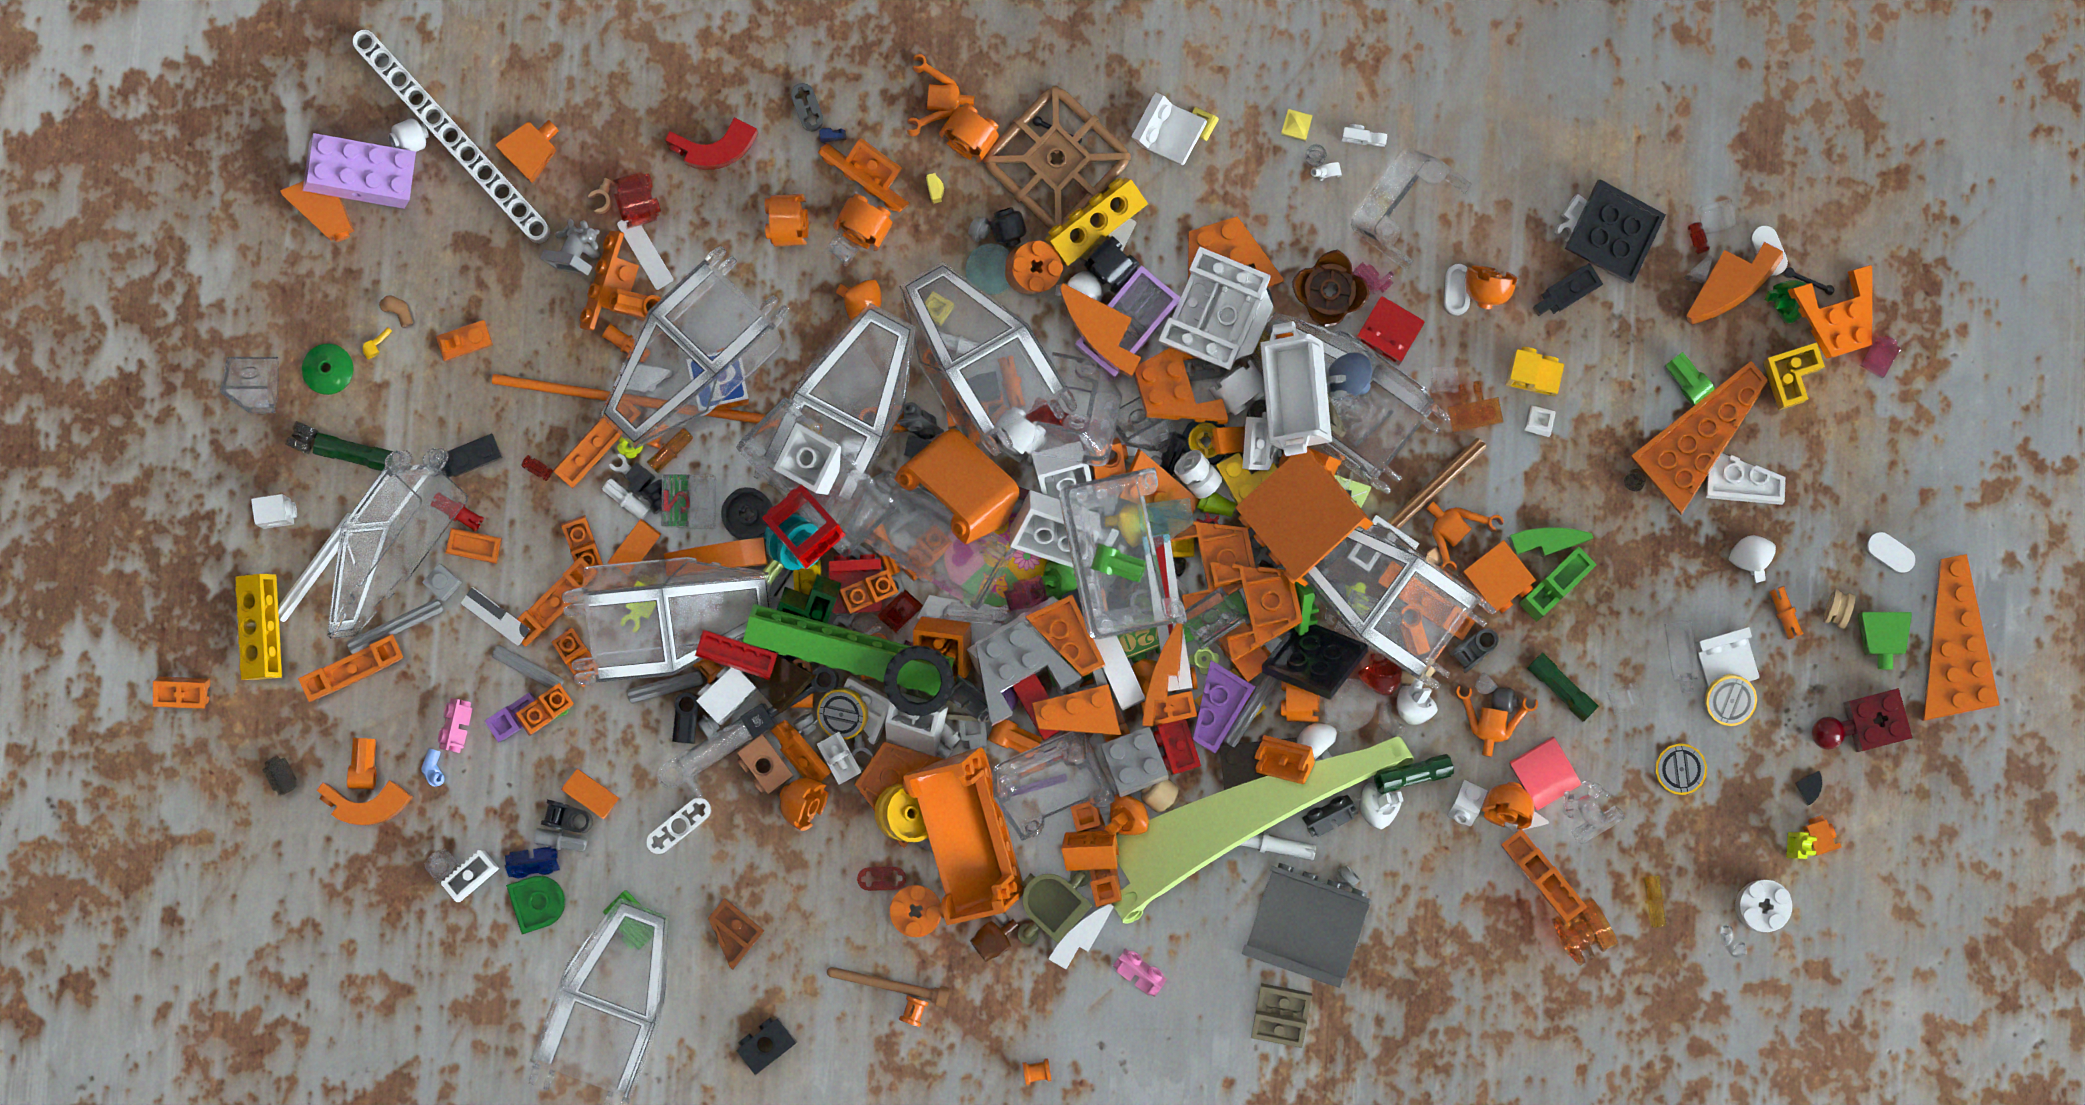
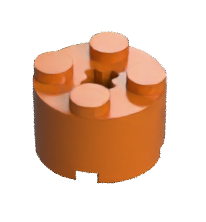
M965 103L963 107L959 106L955 109L940 130L939 135L941 138L945 135L949 139L946 144L955 152L969 160L972 157H976V162L980 163L998 139L999 135L996 130L999 126L992 119H984L978 115V111L972 105Z
M804 194L772 195L771 198L765 199V212L769 214V224L765 225L766 239H770L771 244L775 247L807 244L803 239L808 238L809 234L808 210L802 209L801 203L806 202Z
M855 194L853 198L847 199L833 227L836 231H838L839 227L845 232L842 236L865 249H868L871 245L874 246L873 251H878L893 222L889 218L891 214L889 210L882 206H877L876 208L868 204V200L865 197Z
M1031 241L1014 248L1008 254L1005 262V277L1008 284L1015 291L1028 295L1038 294L1052 288L1058 282L1063 271V265L1057 251L1043 241ZM1032 264H1034L1036 267L1035 272H1031L1030 270L1032 268Z
M1281 681V688L1283 691H1286V700H1281V716L1287 717V722H1319V717L1314 716V712H1319L1320 696Z
M920 885L907 886L901 889L892 899L890 905L891 921L895 928L906 936H926L933 932L940 923L939 904L941 902L938 896L927 887ZM914 904L916 907L922 906L923 909L920 911L922 916L920 918L909 915L912 911L911 905Z

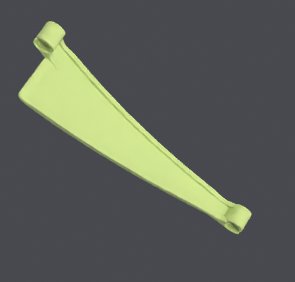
M1394 737L1364 750L1315 761L1305 784L1265 776L1199 799L1150 819L1147 832L1140 835L1117 834L1119 855H1116L1117 862L1130 884L1120 890L1122 900L1112 904L1124 924L1134 922L1142 916L1144 908L1150 901L1248 839L1295 813L1370 778L1379 770L1412 764L1414 757L1402 738Z

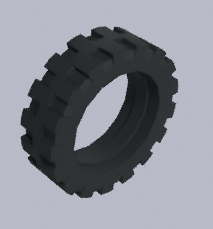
M916 645L902 649L890 660L884 675V688L889 701L899 711L911 716H926L937 712L947 703L954 685L953 671L950 663L939 651L928 646ZM923 659L929 661L936 666L940 673L941 685L939 691L926 702L917 703L909 701L898 689L897 676L899 670L911 660Z

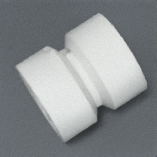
M1192 450L1184 454L1174 467L1175 474L1184 484H1187L1188 489L1199 499L1210 496L1218 489L1222 482L1221 474L1213 465H1210L1208 459L1199 450Z

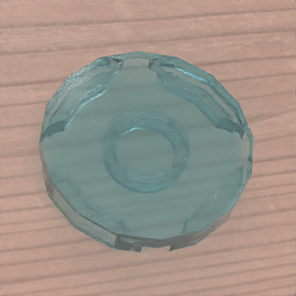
M993 243L984 244L974 249L968 257L965 267L967 280L971 286L987 295L1000 294L1007 290L1010 285L1005 277V262L1010 251L1002 245Z

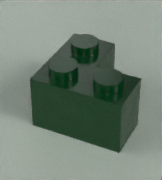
M817 574L810 595L784 587L776 610L827 624L842 583Z

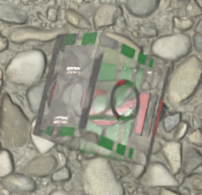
M662 474L661 526L686 529H716V477L714 475Z
M1219 587L1178 614L1187 632L1202 650L1246 621L1222 587Z

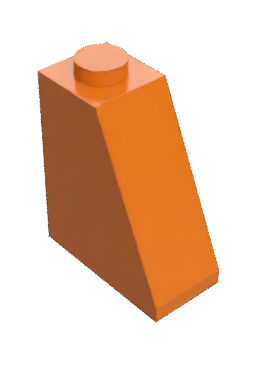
M304 181L280 190L282 196L330 241H343L350 237L349 233L354 232L341 197L303 191Z

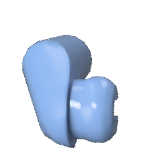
M428 748L421 771L430 785L440 786L445 779L437 766L441 752Z

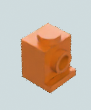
M1823 815L1808 819L1809 824L1802 826L1804 833L1817 837V841L1812 842V850L1816 851L1814 856L1842 848L1840 843L1834 842L1833 839L1836 838L1835 829L1832 823L1828 824L1827 819L1824 820Z

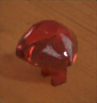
M1371 653L1369 665L1358 671V675L1375 693L1383 696L1392 695L1401 685L1402 668L1398 662L1388 659L1389 656L1384 655L1383 660L1376 661L1375 654Z

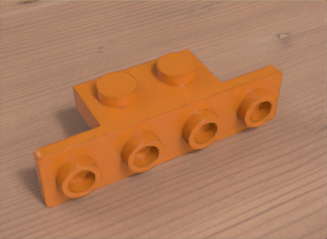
M862 138L857 141L847 157L828 143L819 149L818 153L823 156L822 159L827 164L838 167L843 171V175L846 178L860 183L868 194L879 197L890 210L901 212L908 206L909 202L890 189L902 167Z
M610 231L604 239V251L595 267L596 276L594 282L588 289L587 296L589 298L586 307L580 314L581 329L594 330L601 307L610 310L609 300L614 289L618 288L630 292L632 290L639 265L617 257L624 237L623 232Z

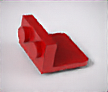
M875 554L860 555V560H849V555L834 556V561L828 562L829 579L842 583L840 590L881 572V559H875ZM839 594L832 610L834 614L847 613ZM882 600L853 613L879 612L882 609Z
M1186 719L1156 725L1157 731L1153 732L1157 747L1162 746L1165 756H1162L1167 772L1170 771L1173 776L1201 766Z

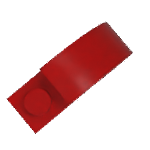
M734 117L726 134L715 143L708 145L696 144L669 131L665 141L670 146L669 150L675 154L682 156L683 153H686L684 158L685 165L696 169L715 170L727 167L741 159L753 145L758 135V130Z

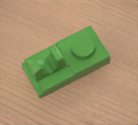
M1295 582L1303 622L1294 628L1299 635H1304V632H1308L1310 625L1317 624L1318 619L1313 613L1319 612V609L1313 603L1315 601L1313 589L1308 585L1304 587L1300 583Z

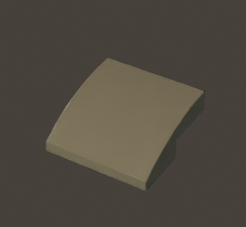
M1261 983L1251 1038L1302 1048L1312 993Z

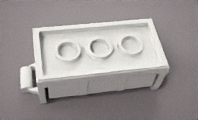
M1294 321L1273 325L1270 341L1260 342L1269 443L1284 450L1285 456L1306 453L1307 446L1332 442L1323 341L1311 334L1300 335ZM1294 332V336L1276 339L1278 334Z

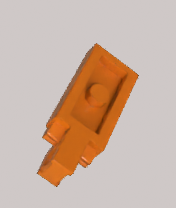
M786 720L781 721L771 730L782 746L779 750L803 778H812L822 782L832 772L800 733Z

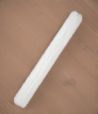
M351 513L345 515L279 604L278 613L280 621L285 622L339 550L342 527L351 516Z

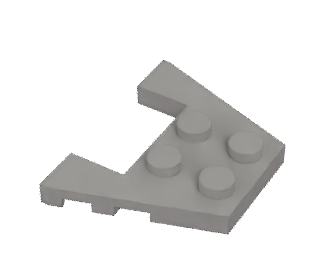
M1023 622L976 645L991 726L1009 718L1013 714L1001 691L1036 672L1048 668L1059 690L1081 680L1080 674Z

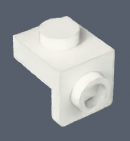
M1464 780L1448 816L1460 824L1472 826L1479 815L1488 791Z

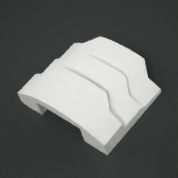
M1199 246L1189 269L1191 275L1173 317L1168 318L1159 342L1180 352H1185L1231 370L1235 360L1254 353L1273 309L1266 290L1271 275Z

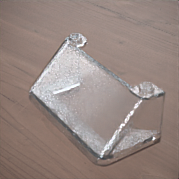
M1155 467L1069 485L1060 491L1059 501L1087 633L1093 639H1104L1142 632L1187 621L1185 608L1180 599L1165 597L1144 496L1154 493L1158 487ZM1098 543L1147 561L1140 582L1091 569Z

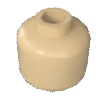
M1169 779L1140 790L1142 792L1141 800L1155 812H1163L1166 809L1170 811L1179 801V798H1177L1178 787Z

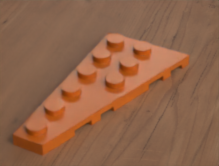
M1752 361L1631 455V459L1680 515H1682L1768 383V379Z
M1967 554L1940 559L1936 588V607L1934 608L1933 616L1934 625L1931 634L1928 662V681L1925 690L1926 700L1922 721L2000 705Z

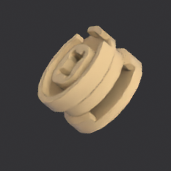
M1835 588L1828 600L1823 622L1828 624L1832 621V623L1837 624V627L1844 629L1851 617L1856 596L1851 593L1843 594L1839 589Z

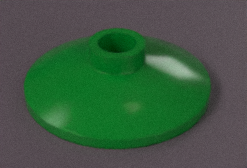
M321 344L312 348L305 356L302 364V375L306 384L313 391L323 395L336 394L345 389L350 383L354 371L350 355L342 347L335 344ZM328 363L331 369L325 373L322 371V366Z

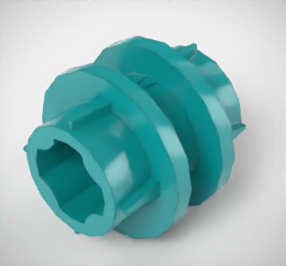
M798 514L790 515L778 526L796 547L818 530L816 525L808 522ZM767 526L763 537L765 538L766 550L770 558L780 562L783 567L789 570L804 568ZM817 559V560H816L812 565H810L809 567L813 566L819 559Z

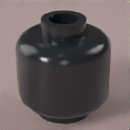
M1013 207L995 212L994 217L990 221L995 241L997 243H1006V247L1020 244V238L1027 233L1022 213L1014 211Z

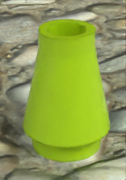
M1214 492L1206 498L1199 499L1196 508L1200 509L1201 513L1208 512L1209 514L1231 517L1236 503Z

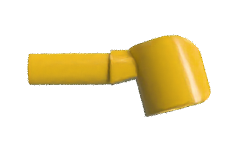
M389 327L373 340L364 343L363 353L367 359H371L380 353L376 345L380 344L392 332Z

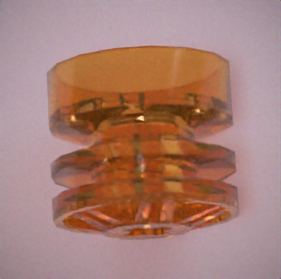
M1591 897L1583 901L1587 908L1578 914V918H1573L1566 925L1559 916L1552 919L1556 936L1561 946L1578 966L1586 963L1582 951H1584L1589 959L1595 958L1592 945L1595 944L1601 952H1605L1618 944L1615 933L1605 915Z

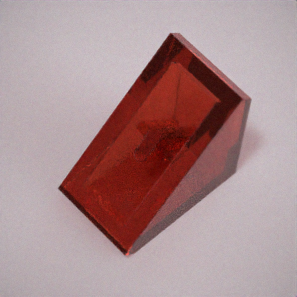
M904 589V592L897 595L877 615V618L898 635L924 605Z

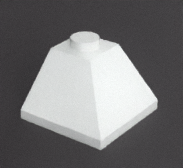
M796 423L775 464L774 470L815 493L828 495L839 473L841 446Z

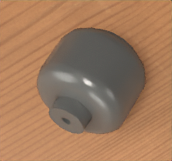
M1496 688L1492 693V708L1506 711L1510 714L1514 711V706H1518V696H1515V692L1511 688Z

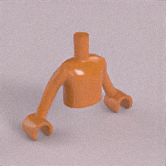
M916 54L913 57V60L923 62L921 66L912 67L915 72L921 73L925 71L946 85L929 84L927 110L938 112L919 120L917 118H910L908 124H915L917 129H908L907 134L909 136L918 135L921 127L928 123L950 118L959 105L968 103L974 106L975 96L960 95L956 82L928 65L925 56L922 54Z
M1433 501L1426 509L1436 518L1431 532L1443 560L1440 572L1450 577L1445 571V566L1448 565L1454 571L1457 570V565L1450 560L1445 540L1454 548L1472 530L1462 517L1486 524L1491 532H1496V528L1492 525L1491 521L1497 520L1500 525H1503V518L1499 515L1486 517L1459 507L1450 508L1444 512Z
M1460 685L1455 690L1456 696L1463 701L1473 734L1479 739L1484 740L1483 756L1492 757L1494 742L1508 740L1526 713L1534 711L1538 707V701L1535 699L1533 708H1527L1525 704L1527 697H1525L1521 702L1522 707L1511 719L1507 727L1508 712L1481 707L1480 719L1477 722V717L1470 700L1472 694L1471 687H1469L1466 697L1460 695Z

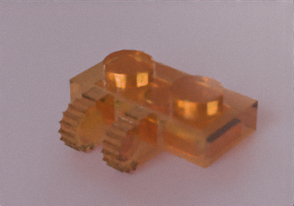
M1480 381L1473 382V391L1477 401L1468 403L1466 387L1464 384L1458 385L1461 405L1447 408L1452 433L1503 423L1499 397L1484 400Z

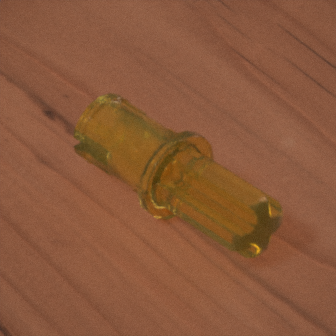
M1660 875L1644 877L1647 897L1645 904L1648 903L1651 927L1666 926L1663 901L1666 900L1662 898Z

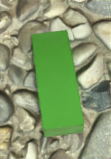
M1538 528L1511 534L1507 538L1511 549L1516 555L1539 548L1541 556L1544 557L1593 539L1592 533L1576 529Z
M1577 547L1519 604L1537 622L1596 566L1595 562L1580 547Z

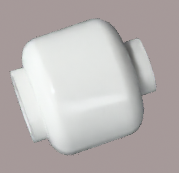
M413 118L392 126L391 133L389 134V140L393 148L416 152L425 148L426 138H429L428 130L424 123L419 124Z

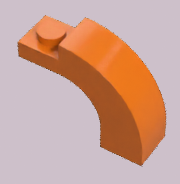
M391 780L388 781L374 799L364 803L350 801L328 783L323 782L316 790L322 794L319 799L330 807H333L334 804L337 806L331 813L332 816L343 822L355 825H375L386 822L398 815L413 798L410 793Z

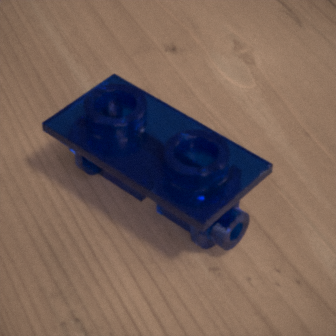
M551 846L533 849L534 858H529L528 850L510 852V855H505L506 865H504L508 877L519 879L530 874L548 875L553 873V871L560 870L557 861V849H552Z

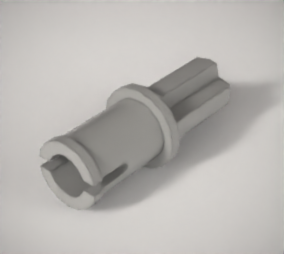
M537 828L534 843L556 847L557 850L563 848L583 852L587 846V838L564 833V830L556 832Z

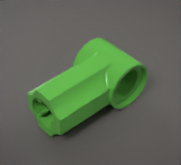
M1681 352L1665 365L1666 369L1681 386L1680 389L1685 398L1693 406L1715 390L1708 377L1702 372L1699 373L1684 352Z
M1098 543L1091 569L1140 582L1147 561Z

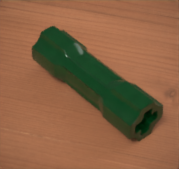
M319 432L316 435L312 452L315 455L367 466L370 469L382 472L391 469L394 458L393 451L342 440L338 437Z
M1543 652L1527 667L1582 722L1599 707L1585 692L1581 691L1558 669L1557 665Z
M1448 754L1431 757L1425 761L1379 770L1374 775V782L1377 791L1380 794L1399 790L1402 787L1451 777L1454 774V766L1451 757Z

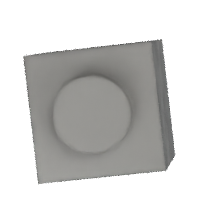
M440 563L422 582L443 601H446L462 584L454 574Z

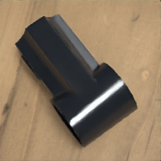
M682 693L675 700L672 742L695 744L700 704L696 701L699 698L693 693ZM687 696L694 701V707L689 712L684 711L681 707L682 699Z

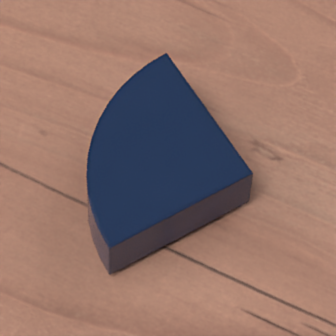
M821 128L819 130L821 143L847 140L846 131L842 128L838 130Z

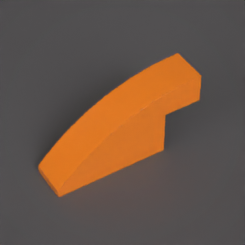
M1764 242L1751 264L1724 250L1689 310L1687 321L1690 324L1706 321L1733 309L1745 301L1774 273L1783 259V251Z
M1062 283L1060 287L1062 300L1079 334L1102 360L1131 379L1141 357L1119 345L1132 318Z
M764 537L664 553L667 579L742 571L744 567L768 565Z

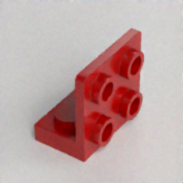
M1381 296L1355 340L1395 364L1400 365L1425 322Z

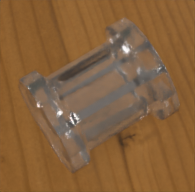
M838 233L829 243L825 252L828 254L832 253L846 267L854 259L859 248H853Z

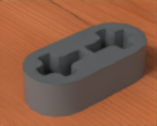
M797 84L792 89L791 97L800 122L807 131H817L823 125L824 120L815 93L808 84ZM803 89L805 93H810L807 95L808 105L804 106L801 98L796 99V96L799 95V90ZM811 109L813 116H819L816 119L815 125H811L810 122L805 123V120L808 119L806 110Z
M1199 358L1183 361L1185 368H1187L1188 363H1192L1193 367L1202 366V370L1195 371L1194 376H1190L1189 372H1187L1188 379L1191 382L1219 378L1227 371V369L1222 367L1218 373H1215L1213 368L1205 369L1206 365L1213 363Z

